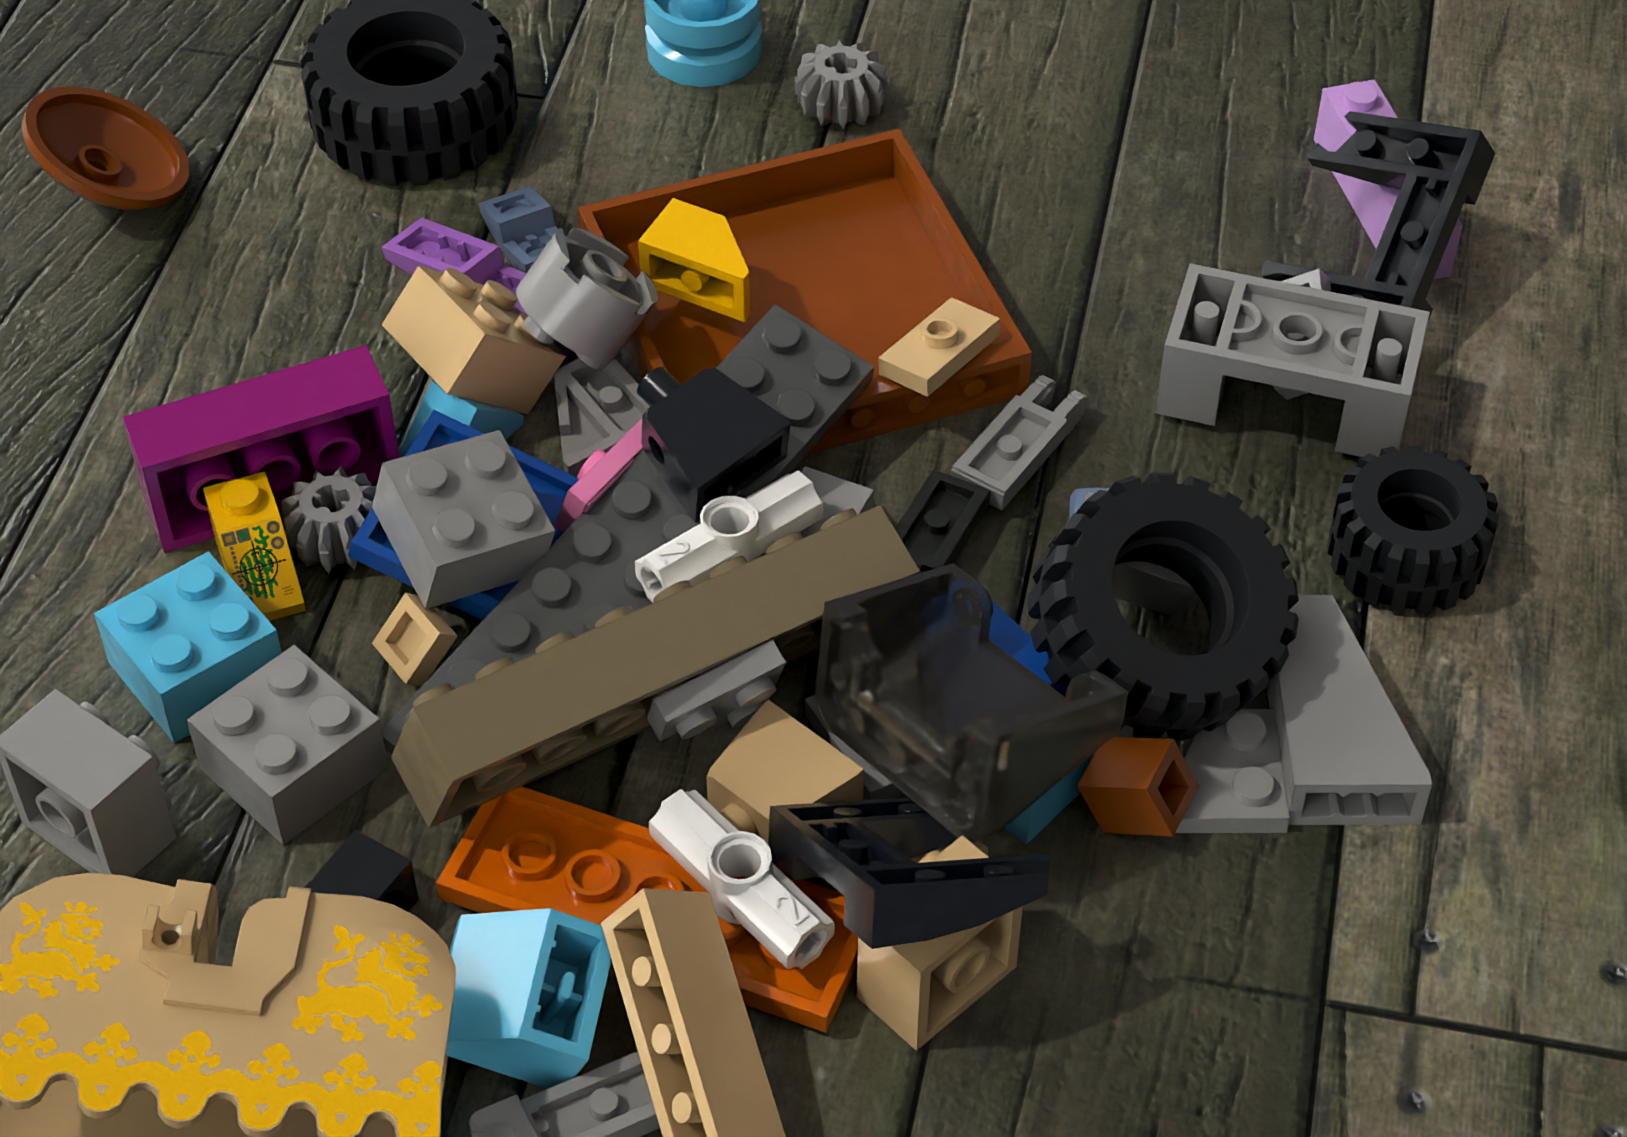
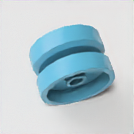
M644 0L647 22L645 33L648 60L661 76L682 85L695 87L720 86L743 78L757 66L763 52L760 22L762 0Z

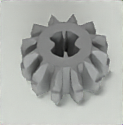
M838 40L836 46L828 47L823 44H817L815 53L802 54L801 64L797 69V76L795 77V94L797 95L798 103L803 108L804 117H818L821 127L833 122L839 123L842 129H844L846 123L854 122L859 125H865L868 116L880 114L884 93L887 92V74H885V66L879 62L878 52H864L861 43H856L851 47L843 46L840 40Z
M340 466L331 476H323L315 470L311 483L293 482L291 496L282 500L280 514L290 553H297L304 567L313 566L321 562V565L329 574L337 564L346 563L355 570L357 561L348 557L350 543L372 509L377 487L371 485L365 472L348 477Z

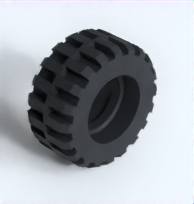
M350 0L347 8L342 10L337 7L326 16L323 21L324 25H317L302 51L301 75L310 127L313 130L314 139L319 148L327 153L328 158L344 170L350 166V171L360 178L370 180L373 176L379 178L383 184L397 186L399 181H412L414 186L429 184V179L443 177L444 181L458 177L464 168L469 167L473 170L482 165L488 158L487 153L494 155L514 129L517 120L518 100L511 39L508 32L501 26V22L487 8L482 10V6L475 0Z
M1151 473L1143 483L1139 477L1130 476L1115 481L1108 491L1098 490L1085 500L1048 545V550L1039 560L1033 574L1036 586L1028 595V614L1031 618L1040 620L1030 631L1035 651L1038 653L1046 651L1050 658V661L1043 670L1054 686L1063 681L1073 695L1067 702L1081 714L1088 707L1101 715L1098 721L1099 726L1114 733H1118L1126 725L1133 727L1134 738H1160L1167 731L1169 739L1180 741L1193 738L1202 729L1210 732L1226 723L1269 685V681L1281 671L1290 655L1287 645L1296 638L1299 619L1296 613L1289 612V610L1299 601L1295 579L1285 578L1283 572L1290 564L1284 548L1281 544L1272 546L1266 537L1271 528L1258 514L1251 519L1239 508L1243 502L1241 499L1227 490L1221 496L1210 492V483L1208 481L1189 476L1183 484L1175 483V475L1172 473ZM1133 561L1149 562L1175 572L1188 582L1200 597L1208 614L1211 631L1208 653L1199 655L1174 654L1159 649L1141 638L1126 622L1118 608L1112 582L1114 565Z

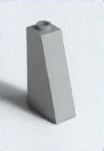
M1298 593L1299 601L1289 610V612L1296 613L1299 619L1296 638L1287 645L1290 655L1283 668L1269 681L1267 686L1269 708L1275 709L1290 816L1288 825H1421L1432 788L1431 774L1333 595H1305Z

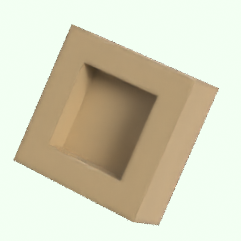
M405 593L372 644L405 684L423 686L458 636L433 607L425 609L418 595Z

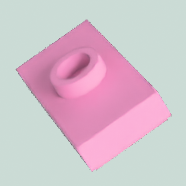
M642 419L607 453L597 449L583 464L577 475L578 481L568 490L555 522V526L562 532H565L583 512L587 513L634 462V457L643 448L641 444Z

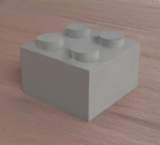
M500 430L382 463L372 508L425 609L519 581L543 555L549 552L555 529Z
M295 645L285 650L187 719L200 769L283 846L389 768L380 719Z
M54 689L0 735V763L22 823L90 873L123 875L133 878L177 838L169 813L172 803L162 788L157 772L160 762L156 753L140 737L131 735L126 738L110 727L104 715L92 704L82 702L79 705L57 689Z

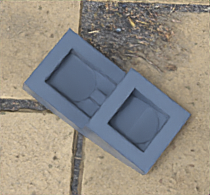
M531 186L478 203L480 213L487 227L514 269L525 273L528 272L558 229L555 226L551 205Z

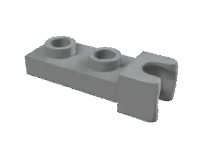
M638 1051L520 1100L518 1095L511 1096L476 1111L469 1120L471 1137H640L660 1128Z

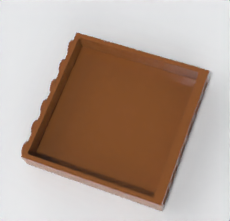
M900 129L578 207L579 228L605 239L625 253L629 259L623 267L636 279L640 275L638 240L672 198L725 216L748 267L750 316L745 322L657 291V302L625 344L641 381L655 368L664 367L682 385L704 369L716 368L775 304L874 366L873 379L808 454L1013 399L1015 395L1021 396L1029 387L1032 352ZM951 297L1000 318V336L928 397L879 375L878 357Z

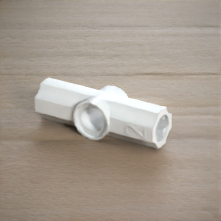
M799 470L792 474L784 475L746 498L721 496L713 499L703 507L700 513L701 524L635 561L636 577L642 584L647 598L654 603L653 599L658 593L677 582L687 580L691 586L710 579V574L730 559L745 556L747 562L760 557L770 545L780 538L794 532H800L823 519V502L817 495L813 482Z
M679 789L662 801L660 809L649 821L650 836L710 893L717 916L726 922L741 924L786 969L793 967L803 969L821 955L827 942L834 936V921L772 863L771 849L764 839L754 833L738 831L696 790L684 792L682 789ZM734 877H748L747 879H734Z

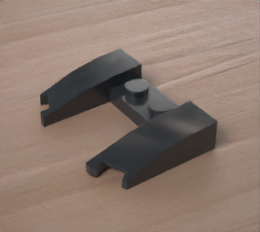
M1349 111L1344 117L1357 131L1336 152L1327 151L1317 143L1310 150L1307 159L1312 166L1374 184L1399 189L1400 192L1365 278L1328 271L1323 272L1330 278L1331 292L1429 311L1430 318L1433 308L1426 300L1427 294L1463 204H1476L1495 152L1480 130ZM1265 260L1262 266V276L1265 279L1281 282L1316 269Z
M932 796L770 806L768 846L771 849L772 863L791 880L820 877L841 892L845 898L844 926L871 949L928 941L980 926L1046 896L1048 892L1050 857L1046 854L915 863L911 858L952 844L962 835L968 838L984 832L985 813L983 811L967 808L960 811L936 812L937 798Z

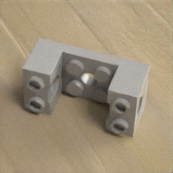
M1190 263L1164 345L1155 413L1215 426L1222 402L1225 377L1230 376L1345 400L1335 452L1364 457L1370 453L1379 457L1380 451L1383 448L1394 446L1399 450L1430 312ZM1287 333H1299L1308 337L1309 340L1294 341L1284 335Z

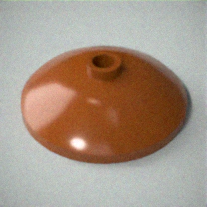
M58 87L46 90L35 96L24 113L21 123L22 134L35 161L54 181L86 200L123 210L155 208L175 200L182 192L188 180L190 171L188 157L176 136L152 114L121 97L91 88Z

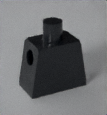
M658 367L649 372L638 385L637 394L650 406L642 415L641 444L644 452L694 522L700 520V513L708 502L721 496H733L787 457L791 423L779 412L716 368H706L681 385L664 367Z

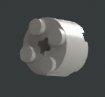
M572 227L567 236H564L563 228L557 229L517 286L516 295L519 303L528 315L523 325L533 337L546 344H553L556 340L573 350L588 366L602 370L610 360L616 358L657 302V290L643 270L636 279L623 267L629 257L619 248L589 231Z

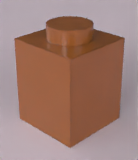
M1104 737L1089 765L1084 770L1077 787L1103 833L1173 837L1199 785L1174 739Z

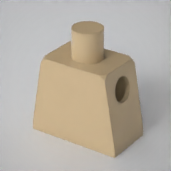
M767 700L710 767L706 777L707 801L738 831L754 833L764 839L768 845L770 806L863 800L864 768L773 702Z

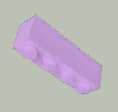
M1375 79L1323 88L1314 141L1327 151L1336 152L1357 131L1344 117L1349 111L1392 118L1398 117ZM1332 171L1377 249L1400 190ZM1459 218L1434 279L1451 276L1463 227Z

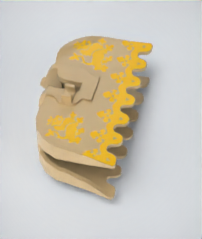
M83 873L52 878L13 897L0 911V1137H440L441 1107L448 1061L446 1047L455 995L456 965L447 944L417 916L393 904L363 896L314 893L310 888L289 886L286 898L262 899L248 908L241 922L231 967L216 965L219 914L218 895L216 887L210 883L178 879L176 887L123 875Z

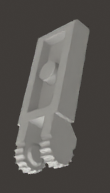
M1044 375L1039 376L1021 396L1015 395L952 466L950 475L989 489L991 491L989 504L1003 510L1065 437L1072 432L1075 425H1078L1087 408L1088 397L1076 390L1071 391L1067 398H1064L1052 412L1046 409V406L1049 405L1053 398L1056 382Z

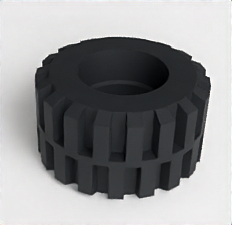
M1393 446L1381 449L1379 457L1369 453L1359 459L1357 467L1350 466L1344 474L1342 484L1339 485L1327 543L1328 555L1332 556L1331 567L1336 575H1345L1343 585L1352 593L1357 591L1363 592L1365 594L1364 601L1374 606L1381 602L1390 605L1389 611L1402 614L1404 608L1415 609L1417 615L1431 614L1433 606H1438L1445 611L1455 607L1458 598L1463 600L1469 598L1474 593L1476 584H1480L1483 578L1499 520V514L1496 513L1498 502L1495 493L1487 492L1489 483L1481 474L1472 475L1470 473L1471 465L1461 459L1454 462L1447 458L1448 453L1436 449L1433 453L1423 452L1421 446H1407L1406 451H1398Z

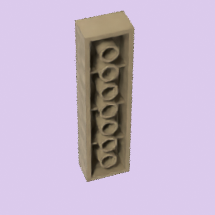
M878 505L858 515L853 508L844 510L824 522L820 527L821 531L805 538L802 537L800 532L788 534L770 545L766 550V554L749 562H747L745 556L730 559L717 567L710 574V579L694 586H691L687 580L677 582L658 593L653 599L654 603L636 611H633L630 605L619 607L600 618L595 624V629L576 637L572 631L561 632L540 644L535 650V655L514 663L511 657L501 658L482 668L475 675V681L454 690L450 684H442L421 694L413 702L414 707H412L409 717L402 727V733L391 759L428 828L651 728L647 716L654 698L772 639L786 661L785 666L879 624L920 572L882 506Z

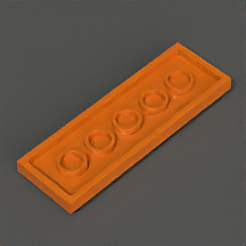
M523 786L480 806L436 881L438 899L479 913L551 908L601 925L602 921L643 888L709 893L650 836L649 828ZM744 876L734 877V879H747V878H748V877H744ZM802 879L791 880L834 921L835 925L834 936L827 942L821 955L803 969L800 967L786 969L741 924L726 922L717 916L744 1004L827 1033L857 967L858 937L844 926L845 898L843 894Z

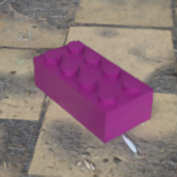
M367 345L122 417L144 501L164 553L215 538L203 491L204 487L265 471L280 514L282 500L291 496L293 482L311 483L315 470L323 476L333 475L340 466L348 477L365 472L371 485L377 486L382 463L400 458L390 395Z

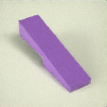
M422 217L381 247L386 260L410 275L414 274L418 266L443 273L446 268H453L479 284L485 285L487 280L498 282L515 295L517 286L526 275L525 272L504 264L498 245ZM517 300L515 306L522 313L527 314ZM556 340L553 343L566 357L574 352Z

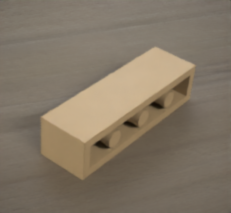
M643 888L602 921L601 926L662 1136L786 1137L710 893Z

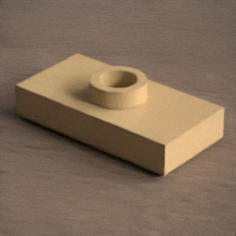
M951 297L878 357L879 375L928 397L1000 336V318Z

